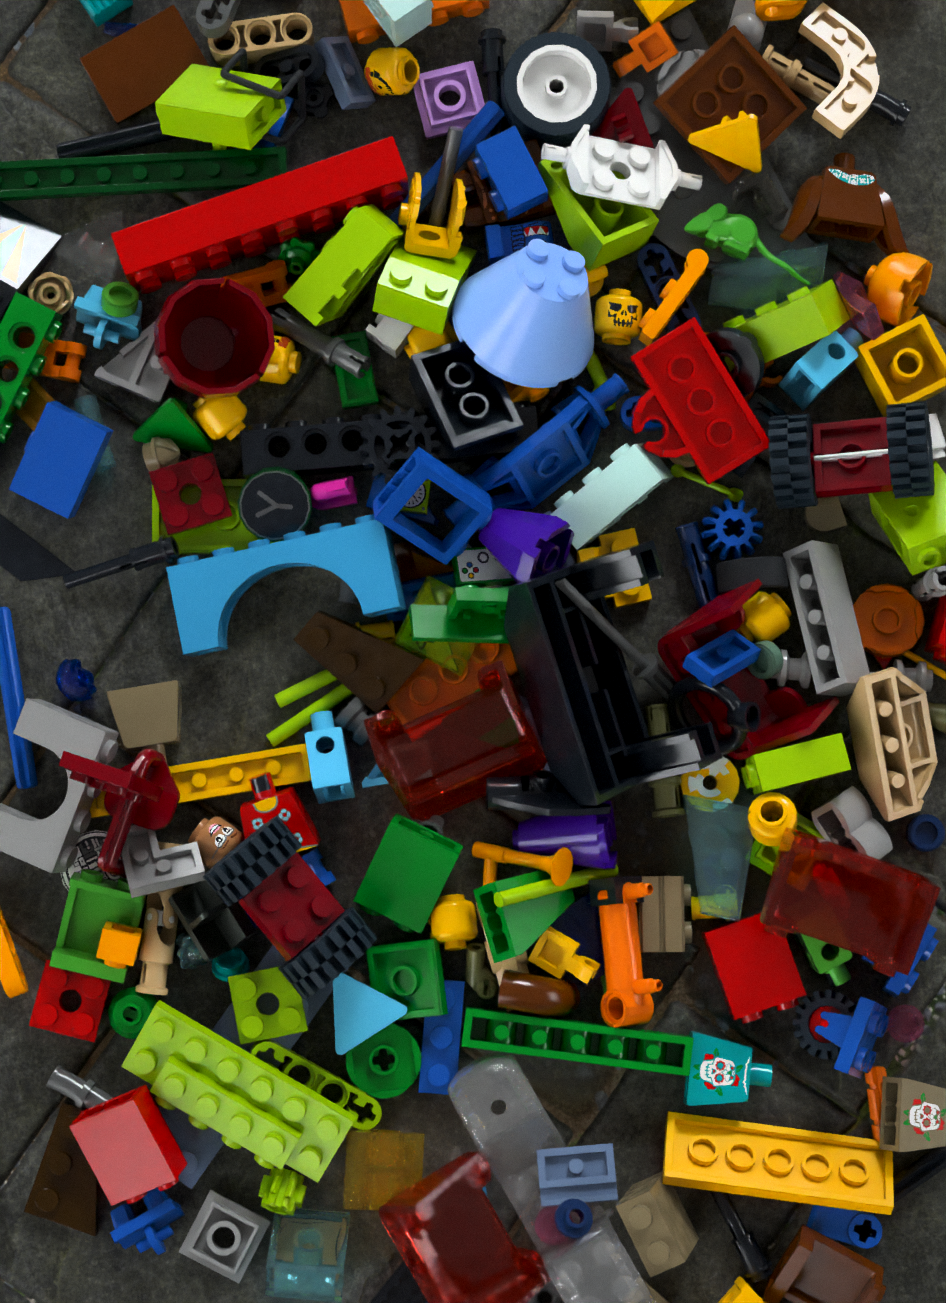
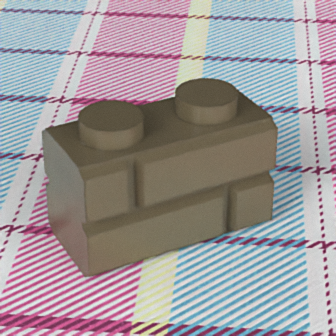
M642 876L643 883L652 884L653 893L646 895L644 902L637 903L641 952H685V944L692 943L691 921L684 920V906H691V885L684 884V876Z

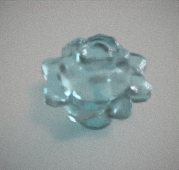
M181 933L177 937L175 944L180 948L177 956L180 958L181 968L194 970L198 965L208 963L203 959L190 936Z

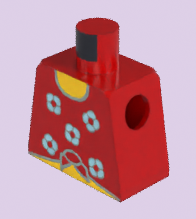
M270 772L262 773L249 779L255 799L244 802L240 807L244 839L278 815L302 845L296 852L319 845L321 841L320 834L294 787L276 791Z

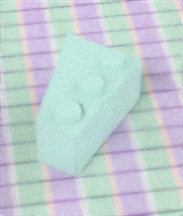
M625 443L610 456L613 462L603 471L600 467L592 470L582 479V482L585 484L584 487L575 494L571 490L554 503L557 509L550 515L557 516L569 523V529L574 533L572 545L576 550L585 548L599 535L617 523L636 504L639 505L648 498L647 495L661 483H667L674 477L658 456L645 451L641 447L644 443L633 444L631 447L628 443Z

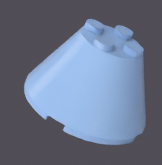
M533 239L529 242L528 246L469 277L460 287L452 308V321L460 343L466 342L468 347L476 354L474 360L485 370L516 385L530 388L556 387L561 381L571 377L573 379L576 378L587 366L594 349L588 276L584 267V257L577 251H568L559 245L546 243L541 239Z

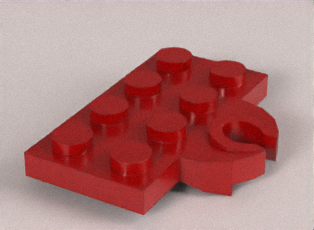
M695 317L629 357L648 387V390L638 399L632 412L633 434L641 432L649 420H656L663 427V435L658 441H646L641 446L645 451L662 458H677L688 453L706 484H711L769 447V438Z

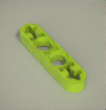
M274 1040L256 1041L251 1046L249 1053L259 1058L256 1055L259 1050L266 1052L268 1048L273 1049V1057L282 1063L285 1056L290 1057L283 1065L281 1071L287 1076L292 1067L296 1065L307 1067L310 1076L303 1085L320 1095L326 1085L331 1083L338 1084L342 1089V1096L335 1104L342 1108L347 1104L350 1092L356 1094L351 1100L360 1107H364L367 1102L371 1103L369 1108L373 1113L372 1117L364 1116L361 1121L357 1120L359 1115L355 1109L349 1106L346 1107L348 1112L357 1116L352 1124L353 1127L360 1130H370L380 1122L382 1109L377 1099L361 1091L353 1084ZM266 1062L267 1064L279 1070L276 1065L270 1062Z

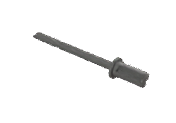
M565 578L555 582L556 586L635 663L632 669L633 675L637 679H644L662 698L664 697L668 701L670 691L677 682L658 664L657 656L653 653L642 655Z

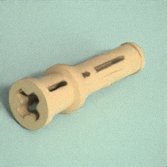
M771 44L768 45L762 55L789 88L815 101L819 105L836 89L831 84L802 69L801 61L797 59L791 61L774 51V46Z

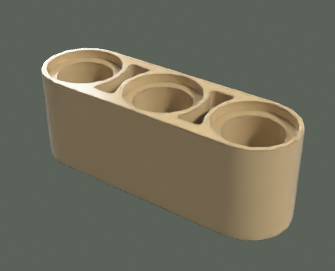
M287 13L233 21L229 31L224 36L208 38V45L213 60L224 67L240 48L246 49L247 64L257 63L267 54L301 45L314 46L315 38L312 23L306 15L302 13ZM296 29L306 32L305 37L300 40H293L288 35ZM261 34L270 37L269 42L264 45H256L252 42L256 36ZM223 40L234 42L233 47L229 50L222 51L216 48L218 43Z

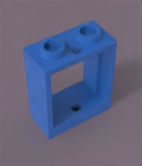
M419 446L372 501L374 518L445 565L454 556L458 557L464 552L469 543V538L477 529L481 530L488 524L493 512L490 495ZM427 478L471 507L443 541L399 513Z

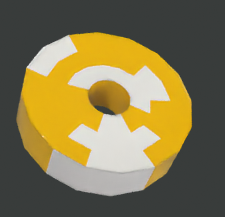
M723 756L718 761L701 770L680 774L682 784L679 787L682 797L689 806L699 812L713 813L723 810L733 803L739 792L740 779L737 769L730 760ZM706 776H711L715 779L716 786L713 790H707L703 786V779Z

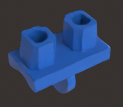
M158 1188L147 1191L148 1193L143 1197L148 1211L138 1217L130 1204H123L110 1212L115 1230L110 1232L114 1243H120L124 1249L135 1244L140 1253L151 1247L157 1255L166 1252L163 1240L174 1235L169 1224L185 1214L181 1205L172 1200L165 1190L159 1191Z

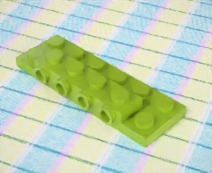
M161 1000L154 1006L121 1066L153 1085L150 1092L156 1095L155 1100L161 1107L167 1110H175L177 1107L189 1115L188 1120L193 1126L202 1130H207L210 1127L222 1134L221 1140L227 1146L233 1149L244 1147L255 1154V1161L264 1168L273 1169L276 1166L282 1170L286 1164L317 1183L320 1181L357 1117Z

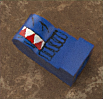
M533 221L501 227L499 224L487 225L484 230L489 266L528 246L529 242L533 239H541L546 243L554 244L552 226L549 221Z

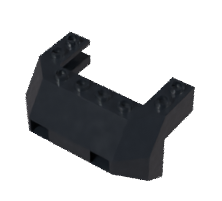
M653 540L548 572L510 586L508 590L504 629L550 771L579 805H599L637 784L698 771L722 758L711 722L649 736L622 650L555 584V582L565 578L614 627L604 596L636 588L649 583V581L664 577Z

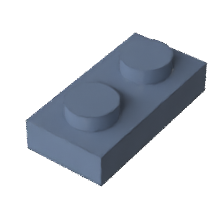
M348 36L323 37L314 44L315 49L325 60L324 70L342 110L368 108L376 101Z

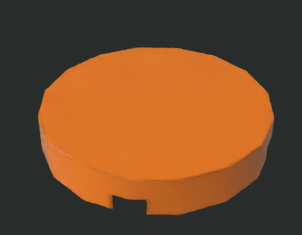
M888 583L872 586L862 593L853 605L863 648L873 656L882 658L901 656L914 647L923 633L925 619L922 606L902 586Z

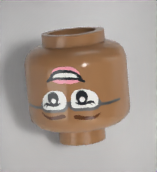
M217 816L210 820L207 818L202 819L192 832L188 842L197 841L202 862L211 869L225 855L244 841V834L225 819Z

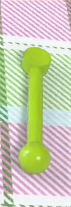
M674 464L671 467V474L676 478L685 477L727 495L734 502L742 500L744 493L738 488L730 489L716 482L706 484L703 477L685 470L684 466L680 464Z

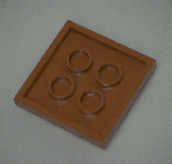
M735 25L730 27L653 102L687 142L691 133L720 124L724 116L728 115L731 120L738 118V114L742 110L747 115L754 114L758 117L761 153L807 109ZM690 144L725 185L730 184L745 169Z

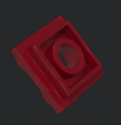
M213 452L149 472L168 536L233 516ZM188 486H197L201 489V498L195 504H185L181 499L183 490Z

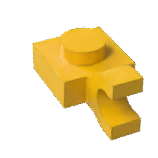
M551 926L539 937L528 958V961L559 979L568 971L586 984L589 983L591 978L593 979L601 966L600 963L591 958L577 955L576 952L580 943Z

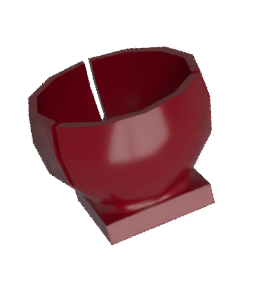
M225 278L192 280L167 297L154 324L155 355L159 358L157 361L163 368V375H168L175 385L203 399L236 397L259 382L275 350L271 315L254 291L231 279H227L225 283Z

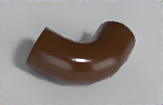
M505 969L499 990L498 1007L545 1016H567L578 1008L581 996L578 986L566 978H550Z

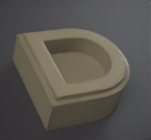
M838 496L818 498L817 506L806 507L804 510L805 522L815 532L827 533L847 526Z

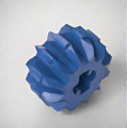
M725 499L723 501V511L718 506L713 505L709 510L714 518L704 517L701 523L705 527L710 528V530L702 532L701 538L703 540L713 539V542L707 547L708 552H714L717 547L722 549L719 554V560L721 561L727 558L729 551L732 553L733 560L741 559V550L746 555L751 556L755 552L751 543L760 544L763 540L761 535L753 531L762 529L764 523L762 521H751L758 513L756 508L751 509L747 514L743 512L745 507L744 500H740L736 509H733L730 499ZM727 523L730 527L735 524L738 525L740 530L737 532V535H740V537L738 538L734 534L728 537L724 533L727 529V526L724 524Z

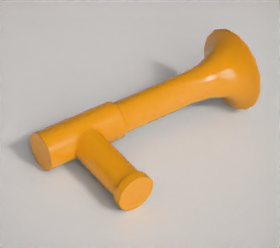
M476 841L471 850L473 857L484 859L482 886L497 881L498 862L547 872L551 875L553 884L560 887L569 879L573 867L572 853L565 847L559 849L555 855L542 856Z

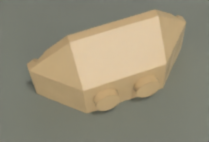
M894 667L859 678L846 707L858 776L884 820L890 822L921 811L924 803L922 799L930 786L938 763L927 695L925 690Z

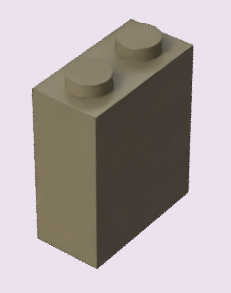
M663 1171L633 1184L615 1206L650 1278L685 1263L699 1240L674 1186L662 1184Z

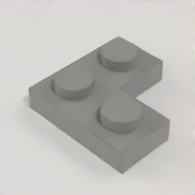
M137 825L131 826L121 852L131 898L205 881L203 878L205 869L197 841L160 850L155 831Z

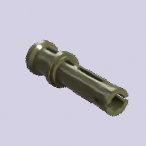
M654 704L644 707L649 736L671 731L668 704ZM679 775L648 782V786L653 788L655 811L651 812L653 819L685 815V809L681 808L678 785L682 784Z

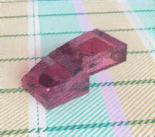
M838 271L833 276L850 321L864 335L872 340L877 339L885 331L876 305L868 300L862 282Z

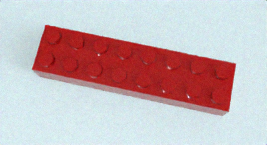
M391 136L113 232L111 236L130 285L135 287L138 292L141 291L142 294H148L162 288V283L176 279L177 282L192 279L197 275V271L211 267L212 270L224 268L232 263L231 259L243 255L246 258L261 255L266 251V247L277 243L281 245L284 241L290 242L293 237L301 239L300 235L312 231L315 234L330 231L335 227V223L343 221L346 215L356 206L360 208L374 204L377 208L383 207L384 210L394 209L409 194L408 176L394 137Z

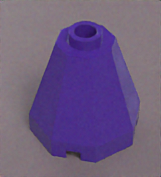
M505 508L493 510L488 524L481 530L477 529L479 532L478 539L517 584L551 572L555 565L562 568L567 560L574 537L573 531L569 529V523L557 516Z

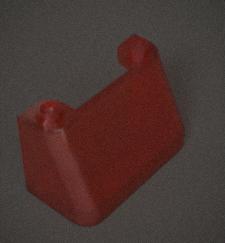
M786 827L780 842L760 921L766 924L764 930L773 935L786 938L788 932L793 934L799 932L866 956L874 962L872 969L882 974L894 977L897 971L908 975L941 888L927 877L800 830Z
M479 1151L466 1152L391 1197L379 1208V1216L428 1303H527L551 1281L544 1268L545 1263L536 1251L514 1246L482 1188L491 1181V1167Z

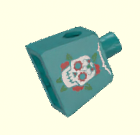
M689 1031V1036L693 1037L694 1040L690 1074L685 1076L684 1104L698 1106L747 1102L749 1085L771 1086L772 1064L752 1063L751 1047L700 1032Z

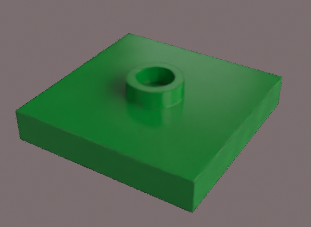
M436 939L371 946L366 950L370 987L407 1006V1013L397 1020L448 1014L440 944Z

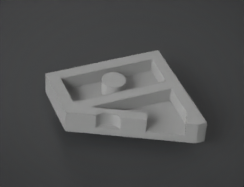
M154 321L141 332L140 337L124 346L119 351L120 353L104 367L100 366L94 376L99 380L161 405L172 380L168 375H163V368L157 361L159 358L155 355Z

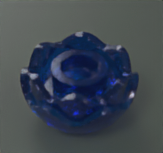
M65 659L59 665L55 680L62 694L71 701L82 702L92 699L91 695L98 688L93 685V674L89 670L82 668L81 661L79 659Z

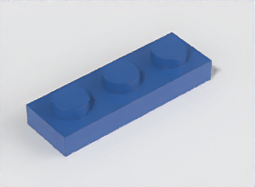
M444 979L448 1014L424 1017L419 1093L456 1095L465 981Z

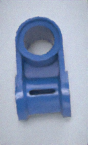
M812 1205L806 1225L834 1241H841L866 1249L874 1247L879 1243L883 1230L881 1223L873 1213ZM864 1220H868V1224L873 1231L872 1233H865L863 1238H859V1233L854 1227L856 1224L862 1225Z

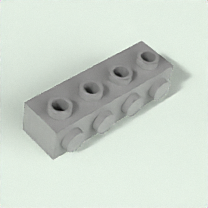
M811 540L784 552L783 557L786 559V569L816 694L843 697L853 693L859 678L869 675L870 672L839 547L837 544Z

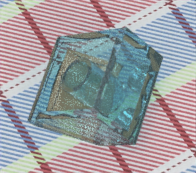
M296 1208L292 1216L274 1213L266 1265V1296L342 1303L351 1212Z

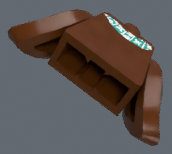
M850 153L836 154L833 158V166H826L820 175L810 177L801 185L791 208L787 225L779 238L792 243L805 231V233L866 243L874 241L887 256L893 253H909L893 201L887 192L877 185L876 176L872 172L855 170V156Z

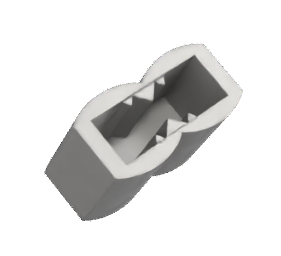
M854 786L833 796L811 812L817 830L826 841L832 844L836 860L851 876L872 866L893 849L888 833L872 817L871 808L867 800Z

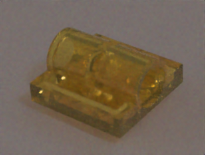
M388 1129L349 1130L346 1142L343 1208L352 1210L420 1212L425 1134Z

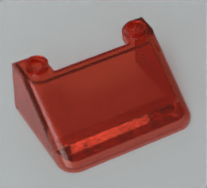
M502 659L486 665L478 671L477 682L480 687L479 691L402 724L396 713L391 710L381 711L377 715L363 720L376 763L411 818L419 819L420 821L428 820L433 815L444 814L485 796L486 777L527 776L542 770L546 766L547 760L542 744Z

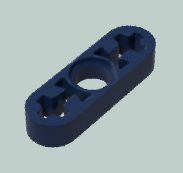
M651 243L640 250L636 267L657 310L663 302L658 295L659 289L666 285L671 278L678 281L680 275L668 250L660 244ZM651 253L654 258H662L659 263V270L662 276L667 272L671 275L660 278L655 284L651 281L656 280L657 277L654 267L652 265L645 266L648 254ZM688 295L682 304L685 305L686 309H681L680 315L684 322L695 317L701 326L700 317ZM676 313L665 327L667 333L678 326L679 320Z

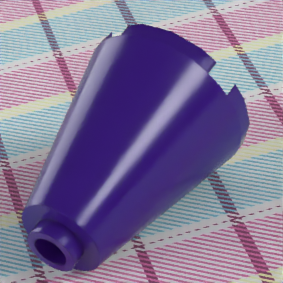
M606 800L603 802L611 805V813L582 816L538 815L520 821L518 829L513 830L512 833L514 850L542 856H552L559 849L565 847L572 853L574 866L605 870L615 869L617 851L610 852V847L613 846V840H617V833L611 801Z

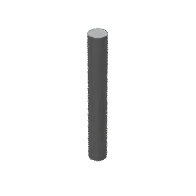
M449 126L428 223L431 226L443 227L463 129L460 127Z

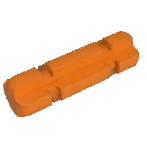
M873 1066L869 1073L864 1072L865 1081L869 1084L867 1097L870 1119L874 1120V1124L871 1125L872 1135L876 1141H880L883 1076L887 1077L885 1067Z

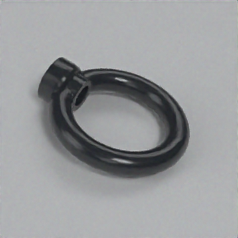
M688 676L678 681L670 691L668 712L676 730L691 727L683 712V699L687 693L695 690L705 691L714 695L728 708L727 723L733 728V732L728 738L717 740L721 755L731 753L741 747L746 740L748 732H755L760 725L761 712L758 704L755 702H741L738 696L721 682L710 688L695 676Z

